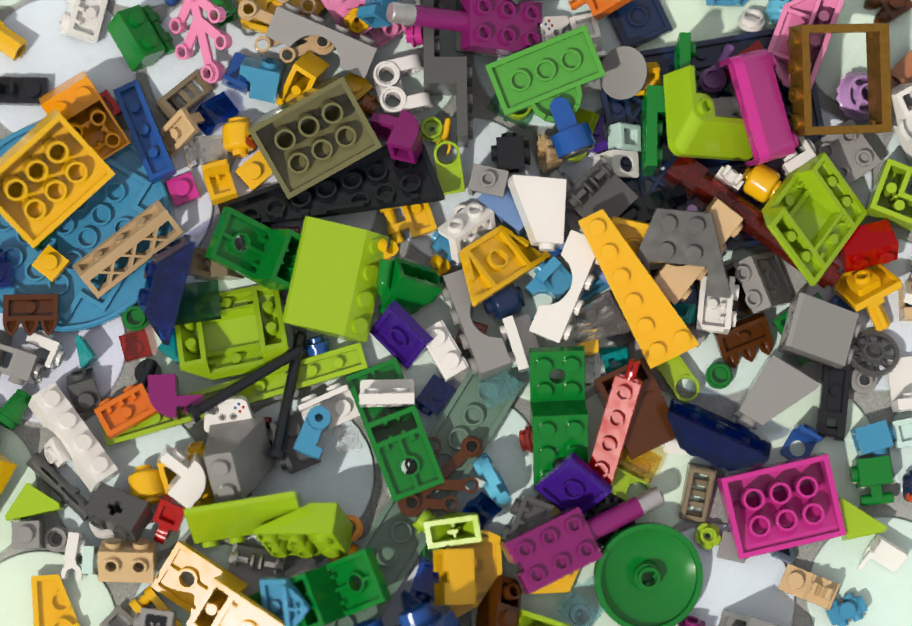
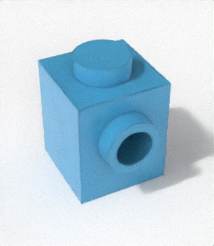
M886 420L850 430L858 456L871 453L872 458L888 453L887 448L894 446L895 433L892 425H888Z

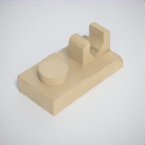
M185 107L180 108L160 130L171 158L175 157L200 131L198 124L205 121L200 112L190 114Z
M788 564L778 590L830 611L840 585Z

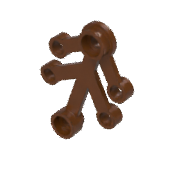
M476 436L466 437L461 443V450L440 469L445 483L399 500L398 507L400 511L408 517L418 516L424 509L445 510L449 513L455 512L459 506L456 497L447 496L444 499L426 497L433 490L465 491L468 494H473L478 490L479 483L474 477H468L465 480L446 478L466 459L476 458L481 454L483 449L481 440ZM430 437L428 438L429 442L434 440L437 441L439 445L436 450H433L436 460L438 462V452L441 449V441L436 437ZM469 442L477 444V449L474 452L467 450L466 446ZM406 459L405 467L407 469V474L410 475L415 473L417 468L410 469L408 467V462L411 459ZM469 480L474 481L476 484V488L472 491L467 490L465 487L466 482ZM415 498L417 500L416 507L409 508L406 505L407 500ZM448 499H453L456 502L454 509L446 508L445 502Z

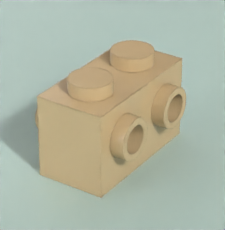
M108 538L101 541L97 551L98 582L154 583L157 574V541H149L145 538H139L137 542L134 540H121L120 538Z

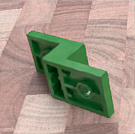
M679 33L674 45V71L691 65L692 58H695L696 44L695 41H691V33ZM647 85L642 96V176H653L655 170L659 169V165L662 163V147H657V142L662 137V124H666L664 85Z
M224 207L205 257L270 290L289 291L301 234L291 229H271L231 207ZM237 236L243 239L241 250L235 247L234 242Z
M584 346L529 348L530 420L533 442L534 490H536V482L555 467L553 462L559 457L566 458L574 452L588 464V413L585 402ZM555 369H561L565 372L560 379L551 378L550 373Z
M396 357L346 376L345 378L393 502L445 483L415 405L410 407L360 408L361 380L404 379ZM406 459L415 460L418 466L416 472L410 475L405 474L401 469L402 462Z
M372 546L289 579L311 607L298 626H324L392 599ZM356 575L361 579V588L356 584ZM260 591L248 596L262 606Z

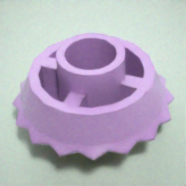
M858 71L846 73L845 78L840 79V85L836 88L838 93L836 100L839 102V109L844 111L845 117H851L853 121L859 120L864 122L869 119L867 74Z

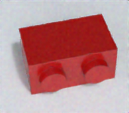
M888 219L858 226L838 253V256L846 273L855 270L860 271L870 266L887 264L898 260L899 243Z

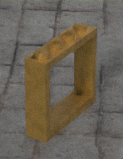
M889 23L815 24L789 27V40H787L790 54L788 72L791 84L789 89V100L791 102L789 123L792 122V132L794 131L796 136L892 132ZM866 33L869 125L812 127L809 34Z

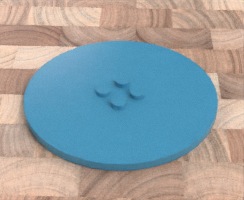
M38 123L24 127L0 141V157ZM132 141L126 147L103 160L115 175L62 223L39 252L20 237V234L0 214V313L3 314V295L59 294V323H57L53 332H79L105 325L119 318L129 307L139 303L150 291L165 265L171 243L100 298L93 294L72 266L157 200L161 202L172 216L169 196L163 181L161 180L155 184L150 182L137 148ZM169 221L159 227L157 235L166 236L172 231V225ZM142 240L138 243L136 252H145L149 249L150 241ZM48 244L71 262L55 283L32 266V263ZM120 257L116 260L114 269H123L127 266L129 257ZM98 274L90 281L98 288L106 282L107 274ZM38 323L37 330H43L41 323Z

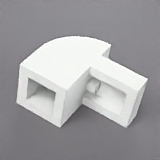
M167 444L160 452L159 461L177 473L168 484L167 494L184 507L191 508L205 489V464L196 452L188 460V456L180 448H172Z

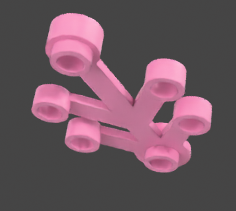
M184 0L177 18H172L169 22L170 31L174 34L184 33L187 29V20L191 11L193 21L184 43L176 46L175 54L180 60L190 59L193 56V48L198 38L204 62L200 72L201 77L208 83L220 82L223 75H225V68L221 62L214 61L208 35L214 39V45L217 49L223 50L231 47V36L228 33H223L212 24L223 22L226 19V12L223 7L216 6L210 0ZM202 8L208 12L209 20L204 17Z

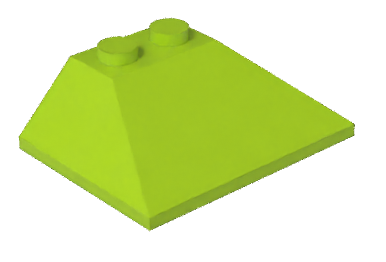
M825 152L820 153L789 173L761 210L766 226L810 286L817 284L868 214Z
M255 285L172 302L179 365L182 371L211 380L251 373L289 349L285 323L282 322L283 311L279 290H270L262 285Z

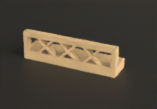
M157 200L72 266L93 294L100 298L184 232L161 202ZM169 221L174 229L166 236L157 235L159 227ZM142 240L150 241L149 249L145 252H136L138 243ZM120 257H129L127 266L123 269H114L116 260ZM98 274H107L106 282L98 288L90 281Z

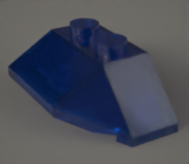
M187 234L152 255L151 262L147 263L144 269V279H146L144 289L141 288L137 297V304L140 306L143 314L162 343L168 346L196 245L192 236Z
M674 398L671 399L667 418L680 449L685 450L689 455L698 456L709 461L713 466L724 468L728 471L768 461L771 450V443L768 441H762L758 435L700 406L684 401L680 402Z

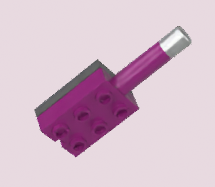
M456 0V10L391 2L386 11V18L389 23L456 32V53L504 58L542 42V34L537 33V25L542 24V2L527 1L516 5L511 0Z
M654 486L588 520H585L580 507H570L499 544L508 563L515 564L518 569L514 575L522 592L531 594L602 558L603 556L595 540L664 506L665 500L661 491Z

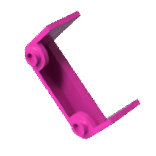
M765 48L729 57L716 63L717 69L728 66L754 158L743 162L744 167L762 164L795 154V148L799 146L796 133L794 131L791 132L774 72V68L777 67L774 54L772 52L769 53Z

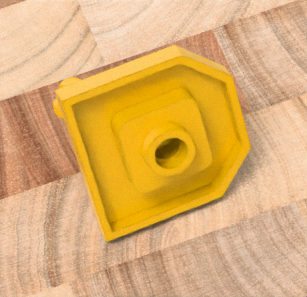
M878 264L860 271L855 270L840 274L835 283L834 290L835 294L856 312L862 309L867 310L875 330L882 331L890 326V321L882 306V303L885 302L884 297L903 286L899 278L883 265Z

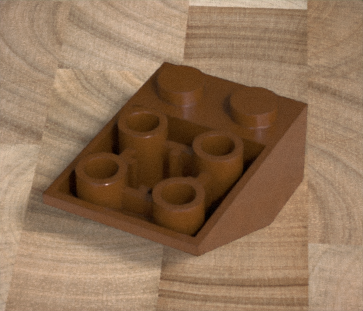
M644 357L637 359L641 364L639 365L636 377L643 382V387L625 444V449L631 460L680 437L657 381ZM628 364L594 380L595 391L604 409L608 402L615 375L626 374Z

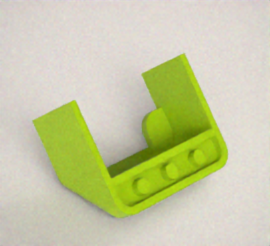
M693 65L663 75L668 147L674 155L678 157L732 161L754 159L743 119L715 116V106L712 99L706 94L696 93L695 67Z

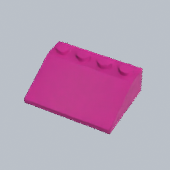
M818 453L716 477L723 508L739 560L847 535L828 454Z

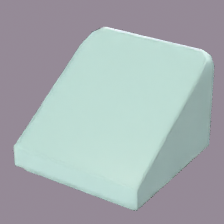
M621 122L609 125L608 151L613 149L640 152L641 125Z

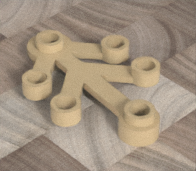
M242 0L237 8L238 16L243 21L250 22L256 19L270 25L273 14L259 9L258 4L254 0ZM276 0L282 6L285 3L292 4L291 0ZM314 0L301 1L300 11L308 17L310 13L316 14V3ZM305 2H310L313 5L311 11L304 10L303 4ZM245 5L253 7L251 14H246L243 11ZM309 35L300 38L307 41L304 44L293 49L291 47L282 48L279 58L281 62L289 64L307 51L314 52L317 55H327L335 46L329 40H327V45L320 46L317 43V39L321 36ZM260 36L255 40L254 46L259 53H266L271 47L281 43L271 38ZM260 40H265L268 47L260 49L257 43ZM284 51L292 53L290 60H285L282 57Z

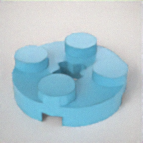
M486 452L478 456L472 464L478 475L486 483L484 487L490 498L494 500L497 506H503L512 501L511 494L498 469L496 470L495 467H492L491 463L493 461Z

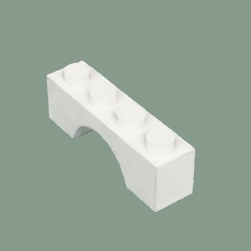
M574 230L570 231L561 252V256L569 264L572 271L570 290L563 299L554 304L539 305L529 329L531 333L562 345L563 340L568 341L572 334L574 326L570 325L574 314L579 316L584 305V300H581L584 290H590L595 275L591 273L595 264L599 265L585 235Z
M53 382L32 395L28 407L41 425L50 429L63 443L71 456L75 472L88 490L92 493L101 482L107 483L113 479L118 468L58 385Z

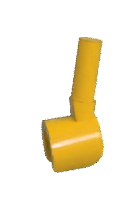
M445 118L441 140L449 139L452 122L450 118ZM443 144L446 145L448 148L446 153L447 157L451 152V145Z

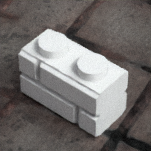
M443 320L425 329L433 338L426 350L446 383L469 370L470 366L462 356Z

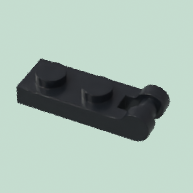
M823 364L816 424L817 435L823 437V439L826 436L834 437V440L837 441L844 440L852 365H845V367L838 369ZM827 418L836 419V426H827Z

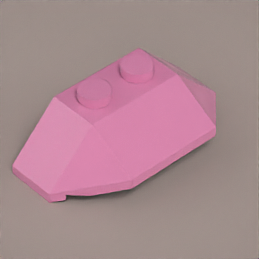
M793 0L784 4L767 49L769 53L772 52L775 56L777 67L774 68V71L784 87L789 89L791 87L790 74L788 72L790 54L787 40H789V27L836 24L844 0ZM832 33L809 34L811 89Z

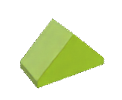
M26 483L6 513L5 518L6 521L13 522L62 511L65 508L61 502L33 484Z
M838 498L847 534L841 536L842 541L882 533L888 528L845 499Z
M453 512L423 522L428 549L483 541L478 513Z

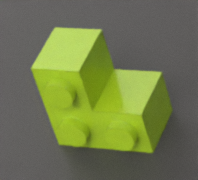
M889 158L881 165L865 208L868 212L867 215L880 220L888 219L890 224L912 232V195L904 193L912 173V167Z

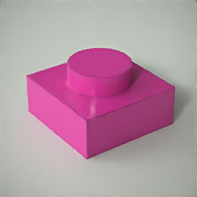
M191 172L165 181L176 208L201 198Z

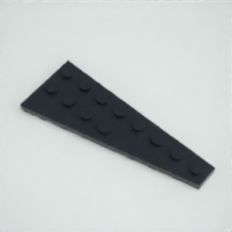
M423 143V149L416 164L391 159L388 147L384 146L290 199L286 197L278 183L220 203L218 207L220 214L224 207H231L264 225L304 220L305 216L322 218L444 200L445 197Z

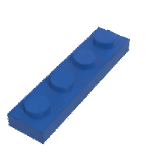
M136 79L114 89L113 92L150 182L155 184L177 174L140 82Z

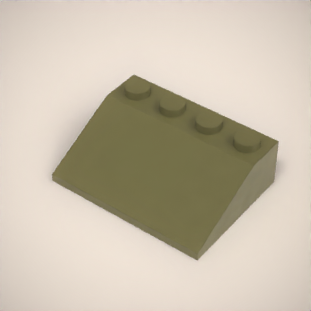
M341 72L247 124L248 131L288 199L382 147Z

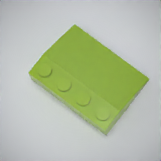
M305 216L282 322L350 342H367L377 297L376 285L380 259H383L384 255L378 249V242L381 238H384L388 243L389 237L369 230Z
M290 491L185 508L184 515L194 543L202 544V549L217 547L219 546L218 541L229 539V544L246 542L245 537L253 536L254 529L302 507V501L299 493Z

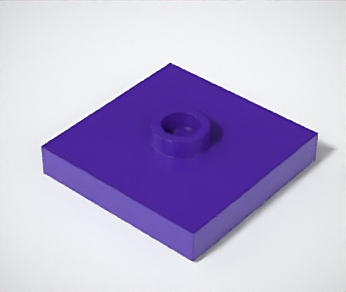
M393 301L369 331L406 369L415 363L433 340L396 301Z
M574 452L569 454L535 484V489L559 510L564 511L570 507H580L583 515L610 494L613 488Z

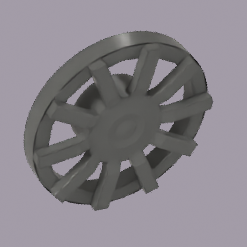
M866 330L858 333L856 338L853 337L850 347L853 348L856 345L863 350L853 352L850 362L853 368L863 376L881 378L894 370L899 360V348L892 337L877 330ZM870 336L878 337L877 342L871 341ZM865 337L867 344L864 346L858 340ZM882 339L888 342L889 345L884 347L881 344ZM893 349L894 355H887L885 352ZM854 356H862L863 358L856 361ZM883 358L894 361L891 365H889L883 360ZM867 362L865 368L860 366V364ZM880 363L886 369L880 370L878 364ZM871 365H874L875 371L869 370Z

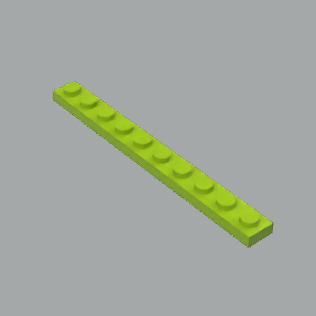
M355 343L302 359L295 391L367 369L368 366L361 343ZM289 364L284 365L236 395L245 396L248 399L249 405L283 395ZM241 378L185 395L204 394L207 399ZM179 409L180 420H172L158 413L111 440L102 425L101 429L106 446L110 447L190 423L193 420L189 414L183 413V409ZM205 413L200 416L201 419L205 418Z

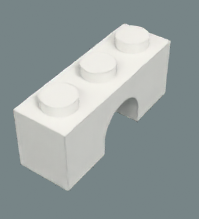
M905 83L891 89L892 126L912 167V83Z

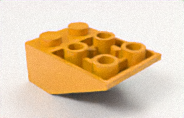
M85 70L39 98L40 105L47 115L53 109H56L102 160H105L131 143Z

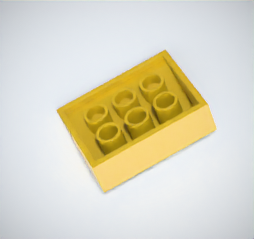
M53 109L0 157V214L34 248L112 178L115 173L56 109Z

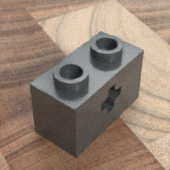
M103 482L100 483L84 509L90 519L89 522L96 528L104 529L105 527L112 530L114 535L123 540L130 538L136 542L154 515L148 502Z

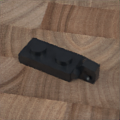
M682 185L669 190L665 188L634 201L619 217L650 223L656 208L678 209V205L688 202L687 193Z

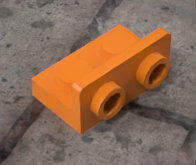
M142 383L126 387L123 390V394L114 399L110 397L101 401L98 405L99 407L94 409L110 440L159 413L151 404L148 391Z

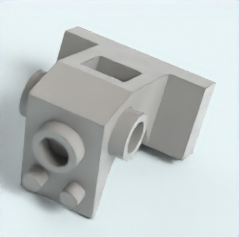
M0 330V373L8 375L9 382L24 386L25 382L36 385L37 382L41 383L43 378L41 376L42 370H46L44 366L45 360L35 355L37 350L24 345H21L20 349L10 347L12 336ZM6 353H11L13 356L8 369L1 367Z

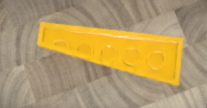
M600 209L578 220L649 368L656 367L699 346L698 341L605 211Z

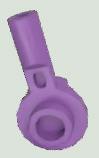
M726 44L716 63L732 57L735 47ZM715 64L711 68L705 69L699 78L701 88L710 94L722 91L726 83V76L724 75L726 67L717 69Z

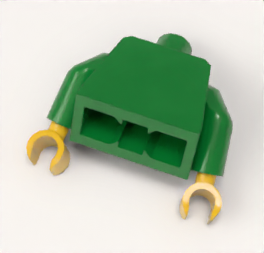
M381 238L378 242V249L384 255L383 259H380L376 285V290L381 300L379 311L383 314L387 307L393 301H396L409 315L415 314L423 306L436 300L437 295L443 290L441 286L443 277L441 276L450 270L451 264L437 254L430 260L432 268L397 257L391 261V256L397 254L399 247L395 241L391 240L390 246L387 249V240Z

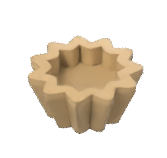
M546 134L538 135V141L535 142L536 163L539 164V170H543V173L560 166L563 162L562 159H558L550 139L551 136Z

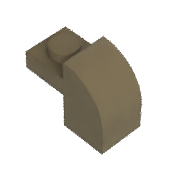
M196 247L185 248L184 275L193 276L197 280L208 281L244 279V276L206 258V249Z

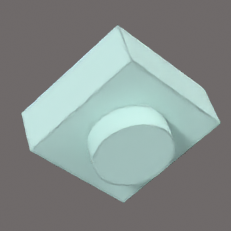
M912 418L890 422L895 433V448L912 446Z
M83 546L81 574H97L98 547Z

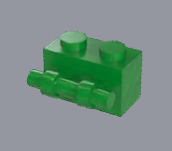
M140 5L118 11L106 27L132 72L154 65L164 51L167 55L175 52L172 37L169 32L164 31L160 24L161 19L157 12H153L150 5L142 8Z

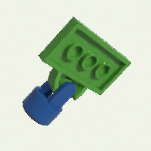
M586 25L485 65L505 117L531 107L536 116L546 122L556 124L559 132L551 136L550 139L558 159H562V161L571 159L595 148L596 141L588 122L578 124L575 118V114L581 107L583 97L581 86L606 76Z

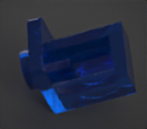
M223 91L199 105L196 112H200L205 121L198 124V127L207 137H210L218 127L227 123L228 119L237 117L240 111Z
M481 492L474 499H470L462 512L478 513L482 532L500 514L502 508L497 506L485 493Z

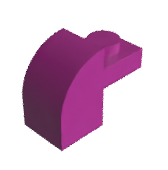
M403 109L399 117L373 112L370 118L371 127L378 138L388 139L386 143L391 159L416 164L423 149V139L416 117Z
M176 374L148 375V396L150 402L159 413L169 419L180 420L179 409H183V413L188 414L186 406L191 403L196 406L206 400L204 394L179 395V380Z

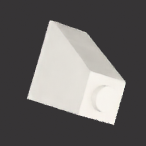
M512 175L508 179V187L531 246H539L540 251H555V248L560 247L564 243L567 179Z

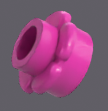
M411 25L406 27L407 43H412L414 48H416V45H423V27Z

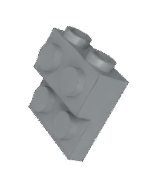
M775 251L751 255L734 263L736 269L735 276L738 282L742 284L746 294L745 301L748 307L752 309L753 314L789 304L791 299L794 298Z

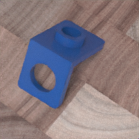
M235 52L226 75H223L222 85L247 94L250 84L245 77L239 75L241 63L245 57L249 56Z
M803 424V426L796 425L785 441L780 455L789 460L809 456L815 444L821 442L823 437L817 435L818 431L807 424ZM793 441H801L805 445V452L802 456L797 457L791 454L790 445Z

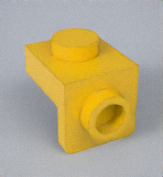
M227 159L212 160L201 166L203 180L212 205L238 197Z

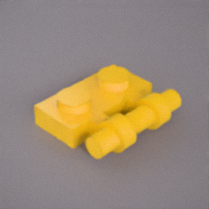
M429 203L401 206L405 221L399 223L394 209L399 207L379 209L381 214L384 213L388 225L386 228L388 236H392L393 241L397 245L405 242L402 232L409 229L412 239L437 230Z

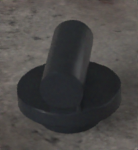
M146 358V360L138 363L134 372L138 384L142 383L145 387H148V375L162 374L160 365L150 358Z

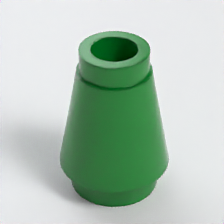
M17 389L0 408V425L11 431H14L16 426L20 427L31 396Z

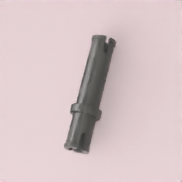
M39 452L34 454L26 465L62 499L61 503L64 506L68 505L83 521L89 519L84 510L88 501L80 494V489L73 487ZM44 469L59 483L58 485L43 471ZM64 489L79 502L78 505L63 491Z

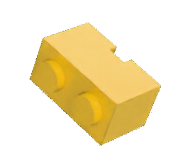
M474 548L433 550V572H439V583H434V606L476 604L478 585L475 582L477 557L474 554Z

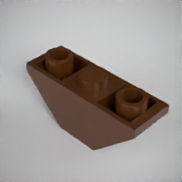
M498 575L478 605L476 626H518L522 590L516 579Z

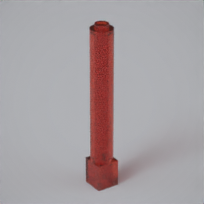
M691 157L676 158L664 178L676 186L682 185L688 195H694L706 205H709L715 196L743 217L741 222L743 227L741 230L799 271L766 226L762 211L708 173L709 169ZM832 262L817 284L823 289L827 285L832 287L841 276L837 272L840 266Z

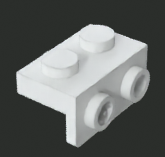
M704 276L700 280L695 331L728 335L730 327H735L737 311H732L733 300L738 301L739 285L735 284V276H730L728 284L731 290V298L705 296L707 277Z
M525 314L513 318V315L502 318L504 325L499 328L503 341H509L512 351L508 352L512 362L511 366L512 368L518 367L519 373L528 371L529 348H540L536 335L529 331L532 324L530 316Z

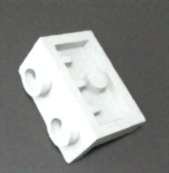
M65 0L68 6L66 12L62 13L59 20V27L62 28L60 35L64 37L70 35L96 43L108 0Z
M475 200L438 227V233L449 240L452 260L460 264V251L496 228L494 211Z
M413 379L361 380L360 408L415 405V381Z
M341 382L326 388L327 393L317 397L316 393L301 399L302 404L297 406L304 421L309 410L314 406H324L331 414L332 421L330 427L324 432L360 417L348 385L342 386Z

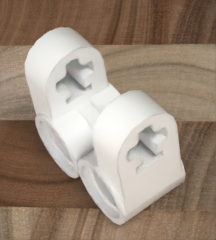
M414 54L382 61L375 66L373 84L382 114H391L394 117H399L402 109L414 114L433 107L429 92L406 96L400 77L415 74L424 69L420 55ZM384 72H388L394 78L389 82H384L379 76ZM394 97L400 101V104L397 107H389L386 104V100Z

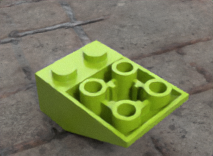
M309 503L254 529L253 534L269 554L276 558H285L287 555H297L301 558L323 555L324 557L334 559L339 556L349 555L353 524L338 503Z

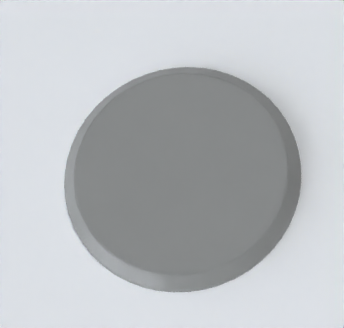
M621 46L611 50L604 57L601 64L606 76L600 78V84L606 94L618 100L629 99L637 95L643 88L648 73L647 63L643 55L635 48Z

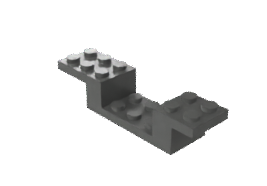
M423 0V6L439 8V0ZM423 27L424 92H429L431 96L456 95L458 147H467L468 139H473V117L468 118V113H472L473 91H467V87H472V65H467V56L440 57V39H434V36H440L439 29Z

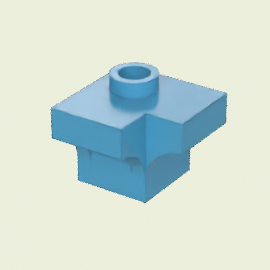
M261 56L259 59L245 57L240 65L239 75L245 77L250 84L249 98L275 103L280 95L287 64L279 59Z
M553 256L548 262L544 260L535 269V278L525 287V292L532 298L538 294H546L558 302L570 290L572 275Z

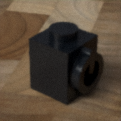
M513 132L503 133L501 137H496V145H491L492 161H497V169L509 171V174L524 173L525 166H530L529 140H523V136H517V133Z

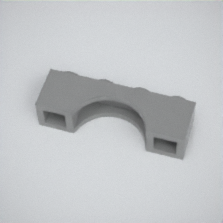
M285 3L284 6H277L265 35L266 37L291 47L302 37L309 35L321 36L329 40L337 49L341 69L366 78L379 46L374 45V39L360 34L359 38L349 34L350 29L339 24H335L334 27L324 23L325 19L316 14L310 13L309 17L299 13V7L290 3Z
M463 269L444 275L441 294L444 301H449L452 310H449V314L454 326L459 325L462 334L458 335L463 350H469L471 358L468 359L473 375L478 373L480 381L511 371L512 362L503 339L481 333L471 320V312L474 307L471 304Z

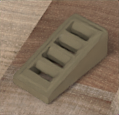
M196 69L158 100L156 108L169 121L180 108L185 107L190 113L215 90V87L203 80L200 71ZM193 81L203 89L201 93L192 85ZM187 88L195 98L192 99L184 89ZM177 95L186 103L185 106L175 98Z
M688 462L679 519L706 523L717 472L715 467ZM694 473L707 475V480L694 477ZM692 484L705 486V491L693 489L691 486ZM689 496L704 497L703 502L691 500ZM687 506L702 508L701 513L688 511Z

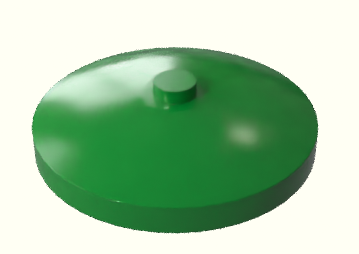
M656 522L632 524L616 532L600 550L603 557L595 562L593 572L594 591L602 609L619 625L675 626L686 618L696 605L703 585L702 563L693 544L674 528Z

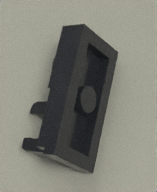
M0 77V105L41 106L39 98L49 92V79L45 77Z

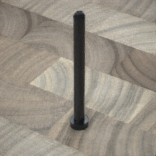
M298 331L295 334L293 347L302 345L304 348L305 332ZM302 355L289 363L272 449H268L266 455L271 459H286L287 453L283 451Z
M297 345L196 406L192 403L185 407L194 423L199 422L202 414L304 354L305 349L302 345Z

